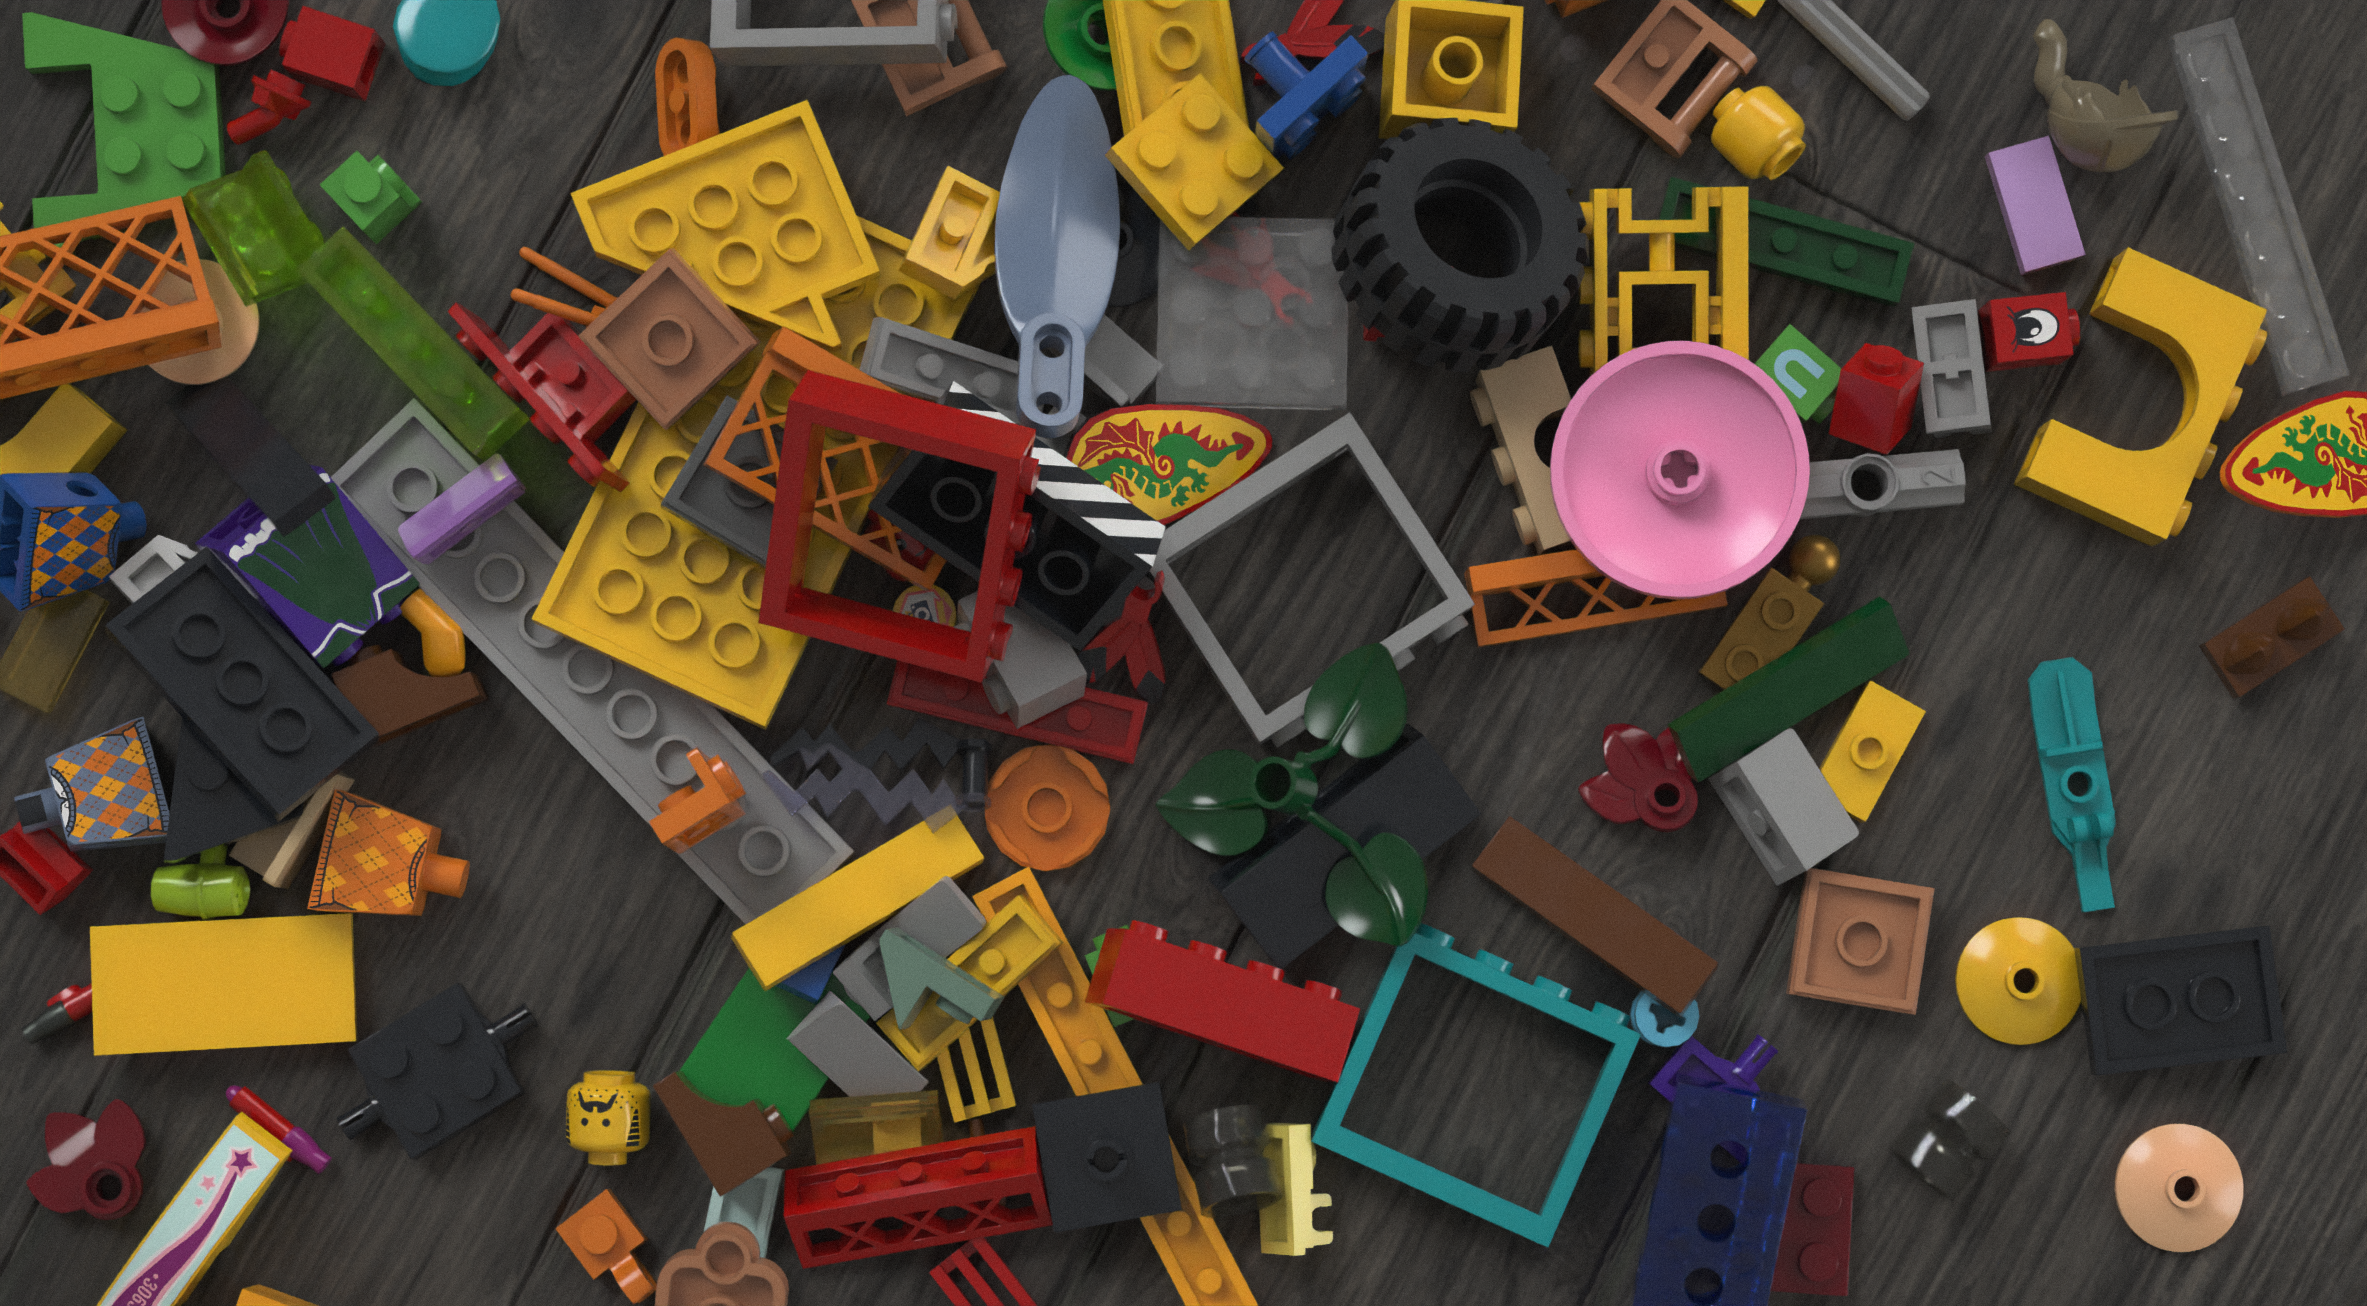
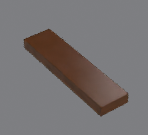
M1510 816L1472 865L1474 873L1679 1018L1683 1016L1718 969V962Z

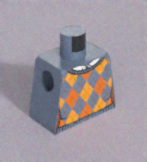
M144 717L128 721L46 758L45 762L52 787L14 797L24 834L62 824L70 851L166 843L170 813Z

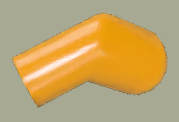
M418 589L404 601L400 609L402 611L401 614L421 633L425 668L432 677L460 675L466 661L465 635L458 623L422 589Z

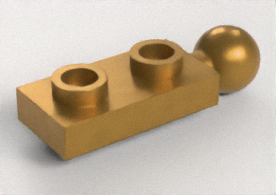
M1808 535L1798 540L1790 552L1789 563L1792 571L1787 578L1775 569L1769 568L1698 671L1699 674L1725 690L1795 647L1824 605L1822 601L1808 593L1812 585L1824 584L1831 580L1840 566L1839 550L1829 538L1822 535Z

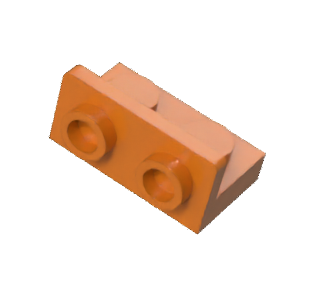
M697 747L686 753V756L705 787L695 793L692 786H687L671 794L658 804L661 814L649 821L661 843L678 854L685 852L745 815L737 799L745 795L746 791L727 761L724 762L719 754L710 758Z

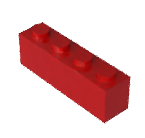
M1132 920L1129 929L1107 928L1085 1003L1314 1080L1338 1083L1361 1009L1340 1002L1342 990L1311 980H1306L1304 989L1282 982L1285 975L1284 970L1257 961L1248 960L1246 969L1224 962L1227 951L1199 941L1190 940L1188 949L1167 943L1166 939L1169 931L1148 923Z

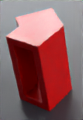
M19 821L12 829L0 836V877L39 915H42L66 899L93 871L74 851H70L68 845L51 828L24 834Z

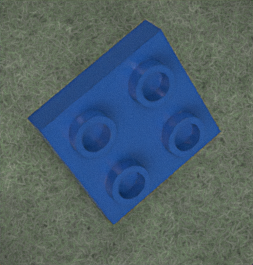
M1273 31L1263 37L1245 56L1244 60L1249 65L1251 64L1282 97L1257 120L1255 133L1256 137L1276 159L1283 153L1289 160L1296 157L1317 136L1313 129L1328 112H1331L1335 118L1339 117L1363 94L1359 87L1366 80L1364 72L1368 52L1352 35L1311 72L1277 38L1278 36Z

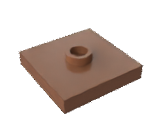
M670 248L578 335L585 345L665 430L670 429L761 343L674 248Z
M1814 868L1805 871L1786 994L1916 1015L1934 888Z

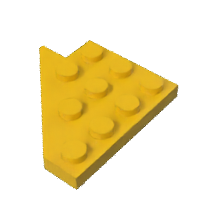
M808 100L570 193L596 257L642 275L670 248H674L734 313L776 330L786 327L820 348L833 353L842 350V344L823 300L881 277L879 267Z

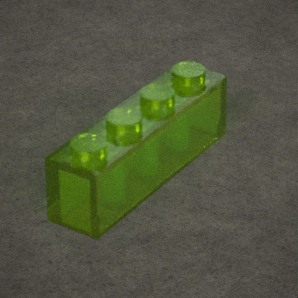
M344 226L297 269L308 283L474 455L484 462L530 420V417L366 246Z

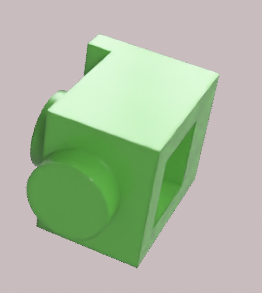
M358 151L353 153L320 184L328 195L376 244L422 203L419 197L379 155L368 162Z

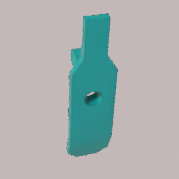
M2073 657L2043 661L2027 681L2031 717L2051 832L2072 856L2081 912L2115 908L2108 871L2106 847L2110 837H2113L2116 819L2095 705L2092 672ZM2073 773H2080L2087 779L2088 789L2081 797L2073 795L2068 789L2067 782Z

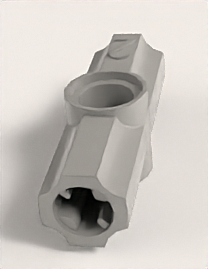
M1959 449L1887 456L1867 453L1853 459L1809 462V487L1800 519L1844 515L1866 517L1877 512L1963 505L1965 503L1966 480L1964 463L1961 460ZM1854 471H1868L1877 478L1880 492L1876 500L1864 501L1855 495L1851 487V476Z

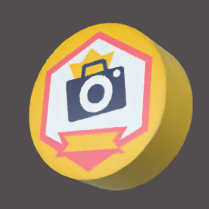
M916 585L907 588L898 597L893 608L894 612L951 627L957 623V611L953 600L946 591L936 585H933L930 591H925Z

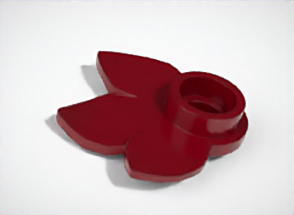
M1624 723L1607 725L1604 729L1602 750L1605 766L1608 771L1588 779L1579 786L1578 793L1583 802L1601 818L1613 824H1627L1641 820L1647 827L1659 832H1673L1685 827L1696 813L1698 795L1694 784L1691 782L1693 778L1688 775L1669 728L1665 729L1655 740L1647 731L1635 725ZM1661 790H1669L1676 795L1678 802L1674 806L1664 807L1657 803L1654 795Z
M115 1099L104 1109L98 1122L75 1113H49L45 1123V1143L52 1165L42 1168L27 1180L26 1184L34 1197L44 1207L59 1213L85 1209L90 1215L102 1220L119 1219L130 1214L139 1204L143 1194V1179L136 1166L146 1144L144 1129L131 1106L121 1099ZM109 1175L116 1176L122 1185L120 1195L114 1200L107 1198L102 1191V1183Z

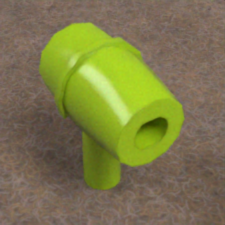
M228 844L201 852L199 864L158 867L153 874L151 882L153 907L158 912L197 916L203 920H213L219 916L242 915L250 897V881L247 872L242 866L226 865Z

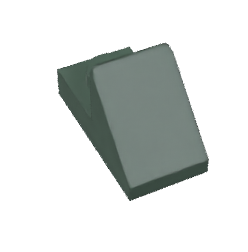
M899 928L886 929L879 939L899 1030L911 1027L933 991L940 995L936 1005L952 1017L966 1024H969L973 1017L979 1021L991 1019L1005 998Z

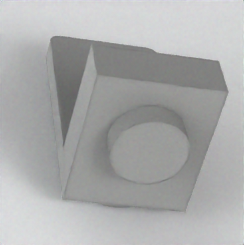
M944 876L865 938L833 971V974L844 985L848 996L855 1003L862 1006L875 1021L893 1007L879 939L886 929L899 928L946 958L981 931L986 925V919L950 877Z

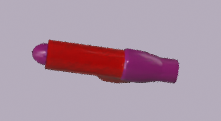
M233 1085L227 1088L226 1097L230 1102L229 1107L238 1114L241 1112L246 1114L293 1150L286 1161L290 1162L294 1159L307 1165L318 1175L329 1165L332 1157L320 1149L313 1138L301 1127L295 1126L246 1086L242 1088Z

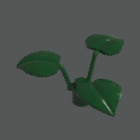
M1381 643L1368 644L1347 653L1332 664L1312 686L1304 707V723L1312 735L1329 741L1325 747L1309 753L1298 752L1294 761L1280 757H1268L1259 763L1241 751L1233 749L1216 751L1194 764L1185 776L1156 802V807L1161 815L1182 837L1201 849L1222 856L1245 854L1263 842L1268 831V820L1264 808L1289 815H1298L1300 819L1310 822L1347 848L1353 856L1339 861L1333 867L1326 884L1325 898L1332 917L1340 927L1358 938L1401 947L1412 939L1421 924L1427 904L1428 881L1425 866L1416 849L1400 836L1386 832L1374 836L1362 848L1354 838L1329 822L1312 808L1318 792L1316 776L1310 769L1312 764L1335 756L1341 746L1348 754L1357 758L1378 756L1388 750L1403 732L1408 712L1407 697L1391 653Z

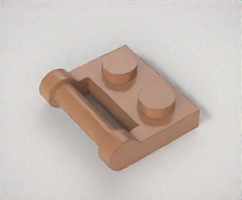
M851 0L863 27L917 26L918 0ZM948 0V4H955L958 29H955L969 61L954 68L948 56L947 63L881 64L906 116L974 84L989 81L1007 70L1008 67L999 50H992L968 0Z
M1661 0L1596 80L1591 90L1650 135L1653 141L1665 152L1673 157L1680 158L1692 144L1689 136L1737 76H1746L1758 61L1749 48L1688 0ZM1707 47L1717 55L1719 60L1672 119L1669 120L1656 110L1657 106L1703 49Z

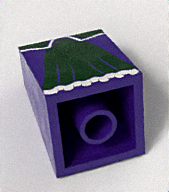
M310 465L325 481L336 498L290 534L283 537L250 499L247 498L200 538L195 545L200 551L208 547L316 666L325 668L331 663L333 667H336L351 658L361 648L363 641L359 637L377 621L383 625L402 613L400 607L408 598L407 595L420 583L322 467Z

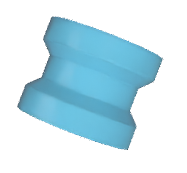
M1640 991L1632 1001L1630 1010L1631 1025L1634 1031L1641 1034L1640 1038L1648 1044L1659 1047L1677 1046L1688 1040L1697 1029L1699 1021L1698 1004L1694 999L1683 1016L1679 1018Z

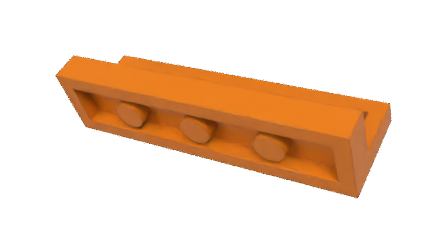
M1577 549L1471 566L1464 573L1467 592L1475 603L1471 609V616L1477 648L1728 606L1726 592L1723 591L1694 599H1671L1673 602L1650 605L1655 597L1647 595L1639 607L1624 610L1603 595L1611 583L1610 579L1605 577L1597 590L1583 580L1604 575L1589 564ZM1570 582L1591 598L1578 617L1562 620L1542 606L1541 602L1554 584ZM1544 586L1535 600L1521 591L1522 589ZM1508 592L1529 607L1516 627L1489 632L1483 596ZM1596 602L1611 611L1588 615ZM1534 612L1549 621L1525 626Z

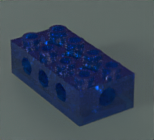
M1676 1073L1629 1306H1767L1807 1115V1107L1803 1099ZM1732 1140L1742 1144L1746 1148V1155L1743 1161L1732 1168H1722L1713 1163L1710 1155L1714 1147L1720 1142ZM1721 1204L1733 1212V1218L1724 1229L1711 1231L1698 1223L1697 1219L1700 1212L1709 1205ZM1698 1268H1709L1720 1276L1718 1285L1707 1293H1696L1690 1290L1684 1283L1689 1273Z

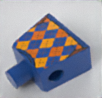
M86 472L8 473L0 475L1 593L18 611H24L108 582L110 580L109 576L115 572L118 543L143 538L146 533V517L142 507L136 501L120 503V500L95 475Z

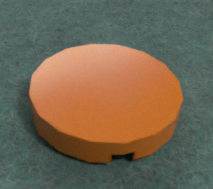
M1053 745L1024 748L1004 760L989 780L988 800L984 802L987 830L999 850L1022 867H1030L1031 869L1044 872L1070 868L1091 855L1106 833L1111 811L1106 783L1094 764L1073 749Z

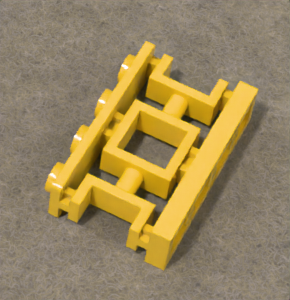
M1748 187L1692 188V220H1632V188L1590 189L1589 202H1579L1586 221V225L1580 233H1585L1588 240H1590V266H1583L1585 274L1578 288L1579 304H1590V329L1579 330V367L1590 368L1591 376L1608 363V336H1616V357L1639 348L1632 347V285L1692 284V342L1709 344V335L1716 334V346L1732 351L1749 360ZM1709 207H1716V296H1709V271H1675V233L1709 232ZM1607 208H1616V233H1649V271L1616 272V297H1607Z

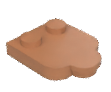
M720 1222L710 1226L703 1232L695 1249L679 1251L667 1260L658 1277L655 1306H787L789 1285L785 1273L775 1262L760 1257L759 1243L748 1228L736 1222Z

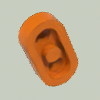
M684 38L670 39L662 47L655 68L659 144L664 156L720 134L717 120L716 64L710 48L702 41Z

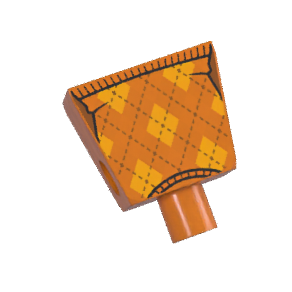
M335 789L307 909L337 913L422 916L428 891L457 898L463 896L468 880L470 862L437 854L441 838V828L357 794Z

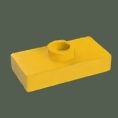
M1871 680L1864 685L1819 768L1848 815L1860 823H1864L1868 819L1926 713L1925 710Z

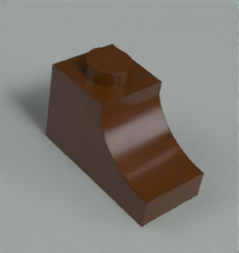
M374 645L357 651L351 658L345 661L346 668L332 673L334 682L340 692L379 733L378 741L370 748H375L489 700L480 676L470 671L450 677L424 676L411 670L406 665L401 653L392 649L383 652L381 645Z
M683 1071L673 1072L653 1085L720 1197L792 1154L786 1141L794 1137V1134L785 1117L774 1103L765 1108L759 1098L741 1106L716 1101L699 1091L688 1080Z

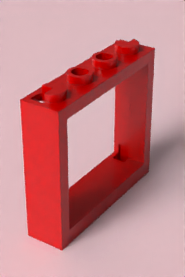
M807 370L788 399L758 623L982 683L993 660L1004 661L1007 642L1013 631V624L1003 621L1006 606L1013 607L1022 580V569L1013 567L1015 551L1022 552L1024 550L1031 528L1032 514L1023 512L1025 494L1032 496L1041 470V467H1038L1039 459L1032 458L1037 429ZM826 427L998 472L971 632L803 587Z

